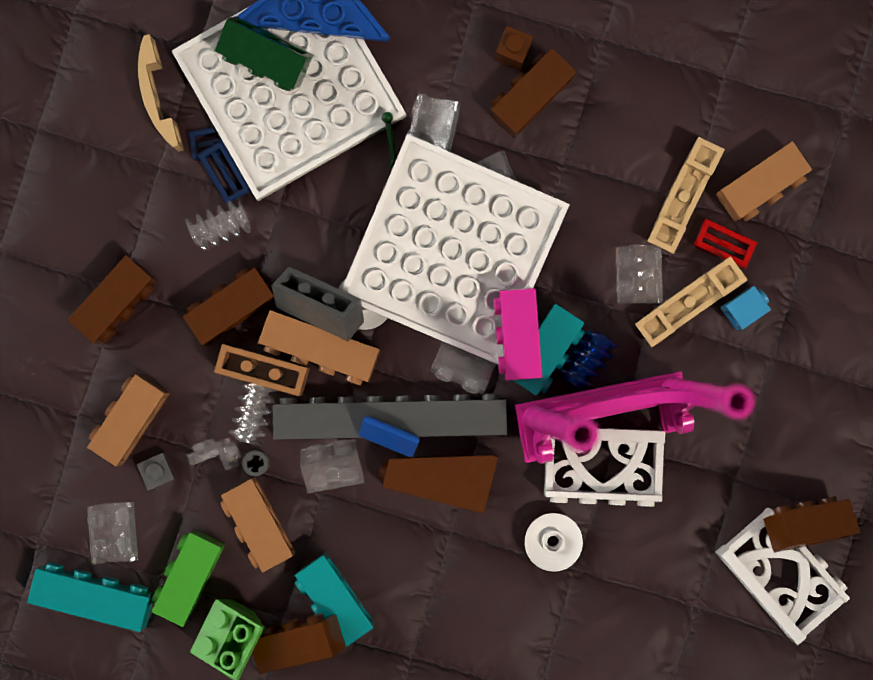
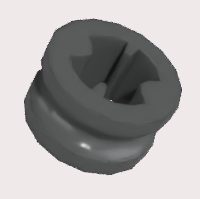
M261 450L250 451L243 458V469L250 476L256 477L264 474L270 465L268 455ZM254 455L260 456L259 460L263 459L264 465L260 466L258 471L252 470L254 466H249V461L254 459Z

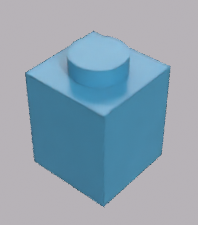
M755 286L745 289L720 307L736 331L743 330L771 310L768 306L770 301L767 295L760 288L757 290Z

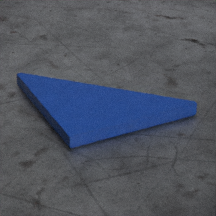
M257 0L237 16L259 28L382 42L390 40V36L361 0Z

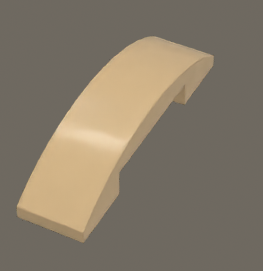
M150 34L144 35L138 59V78L141 96L156 129L171 146L180 152L184 148L178 125L172 118L164 119L152 71L163 69L156 41Z
M697 138L662 206L647 242L672 254L675 253L696 204L710 176L713 175L725 149L703 138Z
M730 256L635 323V325L649 345L653 347L714 302L747 281V278Z

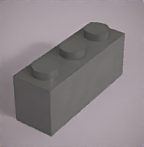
M288 267L272 285L277 309L343 340L349 341L364 323L360 298L291 267Z

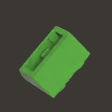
M215 599L190 653L231 679L239 680L264 629V625L253 611L233 599Z

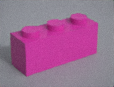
M536 288L499 291V297L494 298L495 315H500L501 327H496L497 345H503V356L498 357L499 374H505L506 380L542 378Z

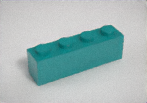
M47 562L46 565L35 569L27 603L141 632L146 628L153 603L151 600L154 593L148 592L146 586L131 584L128 587L119 584L120 580L116 578L103 577L102 580L91 577V572L78 569L70 572L63 570V565L53 562Z

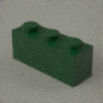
M237 16L227 18L215 48V52L223 55L222 59L233 65L241 64L249 68L248 72L256 77L264 78L266 76L274 80L275 86L286 91L294 90L301 86L314 55Z

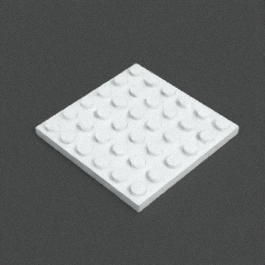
M242 10V11H240L239 13L233 15L232 17L238 16V15L241 14L244 10ZM226 20L172 50L174 57L257 201L386 128L385 122L382 121V114L384 112L392 114L393 120L391 125L407 116L363 39L261 28L314 54L301 86L294 90L290 89V91L278 88L274 85V80L266 76L259 78L248 72L249 68L241 64L233 65L222 59L223 55L215 52Z
M407 134L341 290L360 298L363 308L498 364V357L503 356V345H497L496 327H501L500 315H495L494 298L499 297V291L533 289L570 204Z

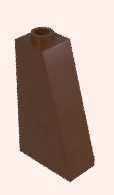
M494 454L390 457L388 464L382 463L378 479L383 480L382 488L484 514L498 456Z

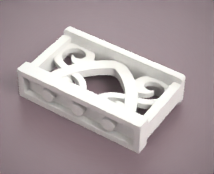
M598 428V441L588 454L578 457L576 453L582 452L571 449L562 441L567 459L555 464L554 459L552 462L545 463L544 496L550 497V502L567 503L568 498H579V503L596 504L597 499H608V504L625 505L626 500L637 501L638 506L653 507L655 501L662 502L665 431ZM552 437L551 441L554 452L555 438ZM601 441H608V447L613 457L626 465L613 478L602 484L584 468L581 462L588 461L597 454ZM648 443H654L653 468L641 463ZM621 444L628 445L629 450L625 454L632 455L630 459L618 453V447ZM571 465L573 470L567 471L563 479L569 476L573 479V484L567 488L558 486L555 481L556 472L563 466ZM637 467L646 470L651 477V485L644 491H638L633 487V482L637 479L644 482L641 475L635 473ZM584 481L595 491L579 490ZM624 484L627 491L613 492L614 489Z
M767 507L763 513L726 545H722L715 553L786 636L799 645L806 639L807 634L844 602L846 603L850 600L844 592L848 588L836 575L832 578L825 570L828 567L827 563L817 553L813 556L806 547L797 548V551L787 550L774 553L767 534L765 537L767 547L762 548L759 542V533L765 527L763 518L774 514L773 509ZM752 538L755 549L736 556L734 552ZM768 558H784L797 562V592L786 587L773 588L768 592L764 589L771 576V565ZM761 559L764 573L756 576L753 573V568L760 566L757 560ZM810 567L818 576L810 578ZM819 584L825 585L829 592L827 601L823 604L810 603L807 600L808 594L812 597L822 596L816 593V586ZM782 594H788L794 597V601L792 602L787 598V604L780 605L779 597ZM805 606L814 610L801 624L795 625Z

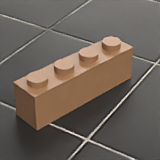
M271 310L268 313L258 341L259 344L265 345L263 350L265 352L280 357L282 351L292 355L290 361L307 366L308 361L319 365L318 371L334 376L335 371L346 374V381L360 386L362 381H370L380 353V349L352 339L349 341L343 340L316 326Z

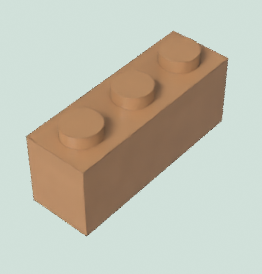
M792 141L715 195L734 222L741 218L746 222L760 213L757 207L765 202L770 206L782 198V190L788 186L793 190L807 181L804 175L809 173L812 168Z
M222 344L214 373L296 396H303L310 368Z
M135 374L134 377L129 376L121 387L123 394L118 401L114 400L105 411L107 418L102 425L98 424L89 435L91 442L87 448L116 467L125 463L170 394L142 374Z
M256 477L221 495L223 499L220 502L226 516H232L237 525L234 528L240 542H246L251 552L248 553V557L254 568L259 567L263 573L294 556L296 551Z

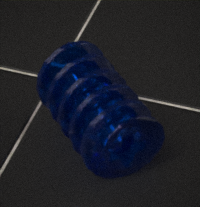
M596 330L595 332H585L589 342L583 340L578 342L582 351L573 350L571 352L576 361L566 360L565 364L569 371L565 369H559L558 371L566 382L579 391H584L582 386H593L588 379L589 376L596 378L600 376L595 367H606L602 357L612 359L613 356L608 350L609 347L619 349L615 342Z

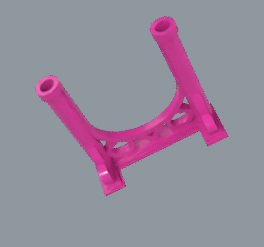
M678 371L516 404L515 409L525 463L538 461L540 464L552 462L554 459L552 437L565 442L568 447L576 451L586 452L591 450L599 438L598 428L591 421L592 419L658 406L662 431H665V433L677 431L679 434H684L694 430V418L688 412L694 407L698 406L720 411L728 417L741 419L748 416L753 410L754 397L746 387L738 385L725 387L683 379L682 372Z

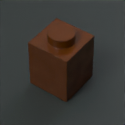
M506 26L496 50L494 61L521 71L534 36Z

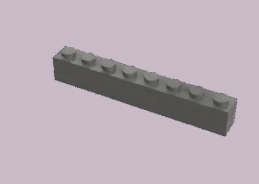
M471 394L453 395V400L442 401V395H424V401H413V396H396L395 402H384V396H367V402H355V397H338V403H326V397L309 398V403H298L297 398H280V404H273V440L362 438L359 436V431L365 416H371L419 437L507 435L506 400L500 399L499 394H482V400H471Z

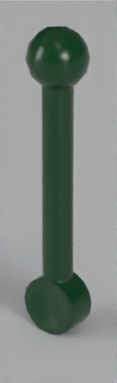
M384 112L382 114V121L386 125L392 160L390 162V169L392 170L397 159L391 126L393 116L390 112Z

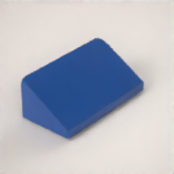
M371 416L364 417L359 431L360 437L408 457L414 455L420 440L417 435Z

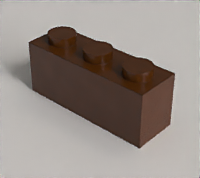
M553 48L546 54L543 51L540 52L531 62L533 68L527 74L523 71L518 74L511 82L513 88L506 95L501 92L491 102L493 108L491 109L490 116L514 139L574 79L577 73Z
M126 255L67 320L92 343H107L117 332L114 328L122 320L124 322L127 321L135 313L136 309L134 306L141 299L146 300L154 292L155 287L153 285L158 280L135 259Z
M247 267L234 276L236 279L228 286L225 283L219 285L210 292L212 297L205 302L198 300L187 308L188 313L183 316V319L202 346H208L275 300L273 290L258 269L254 267L250 270Z
M836 496L822 499L818 505H815L813 500L796 505L797 509H792L791 505L777 507L773 509V515L763 518L774 553L841 540L861 533L850 499L837 501Z
M323 612L307 617L305 622L300 623L299 619H293L283 623L281 628L276 629L275 625L264 627L252 652L259 674L331 658L344 650L346 645L336 614L324 617Z

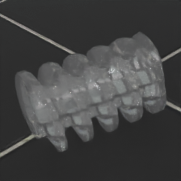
M239 197V206L236 207L231 201H228L227 211L218 205V215H214L209 209L206 210V220L199 214H196V224L194 225L188 218L185 219L188 231L195 245H199L202 250L206 251L209 248L208 241L214 246L219 245V236L225 242L230 240L229 232L235 237H239L240 227L246 233L251 232L248 214Z
M254 383L242 384L240 388L245 390L247 395L238 396L237 399L243 402L244 406L235 407L234 409L241 414V417L232 418V422L239 427L238 429H230L229 433L236 437L235 439L263 446V443L256 438L266 436V432L259 427L269 425V421L263 415L272 413V410L265 404L275 402V398L268 393L277 392L278 390Z

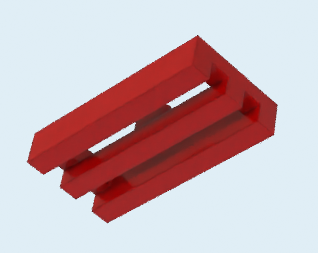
M704 219L692 246L723 260L731 256L738 267L746 269L758 242L708 219ZM708 228L749 246L748 250L737 247L706 231ZM703 238L743 256V260L702 242Z

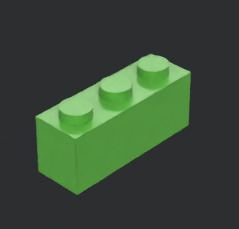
M196 529L189 532L188 535L184 533L177 546V550L180 553L176 561L171 560L165 570L164 576L168 578L164 586H159L152 597L151 602L155 603L151 612L184 627L199 601L225 547V543Z

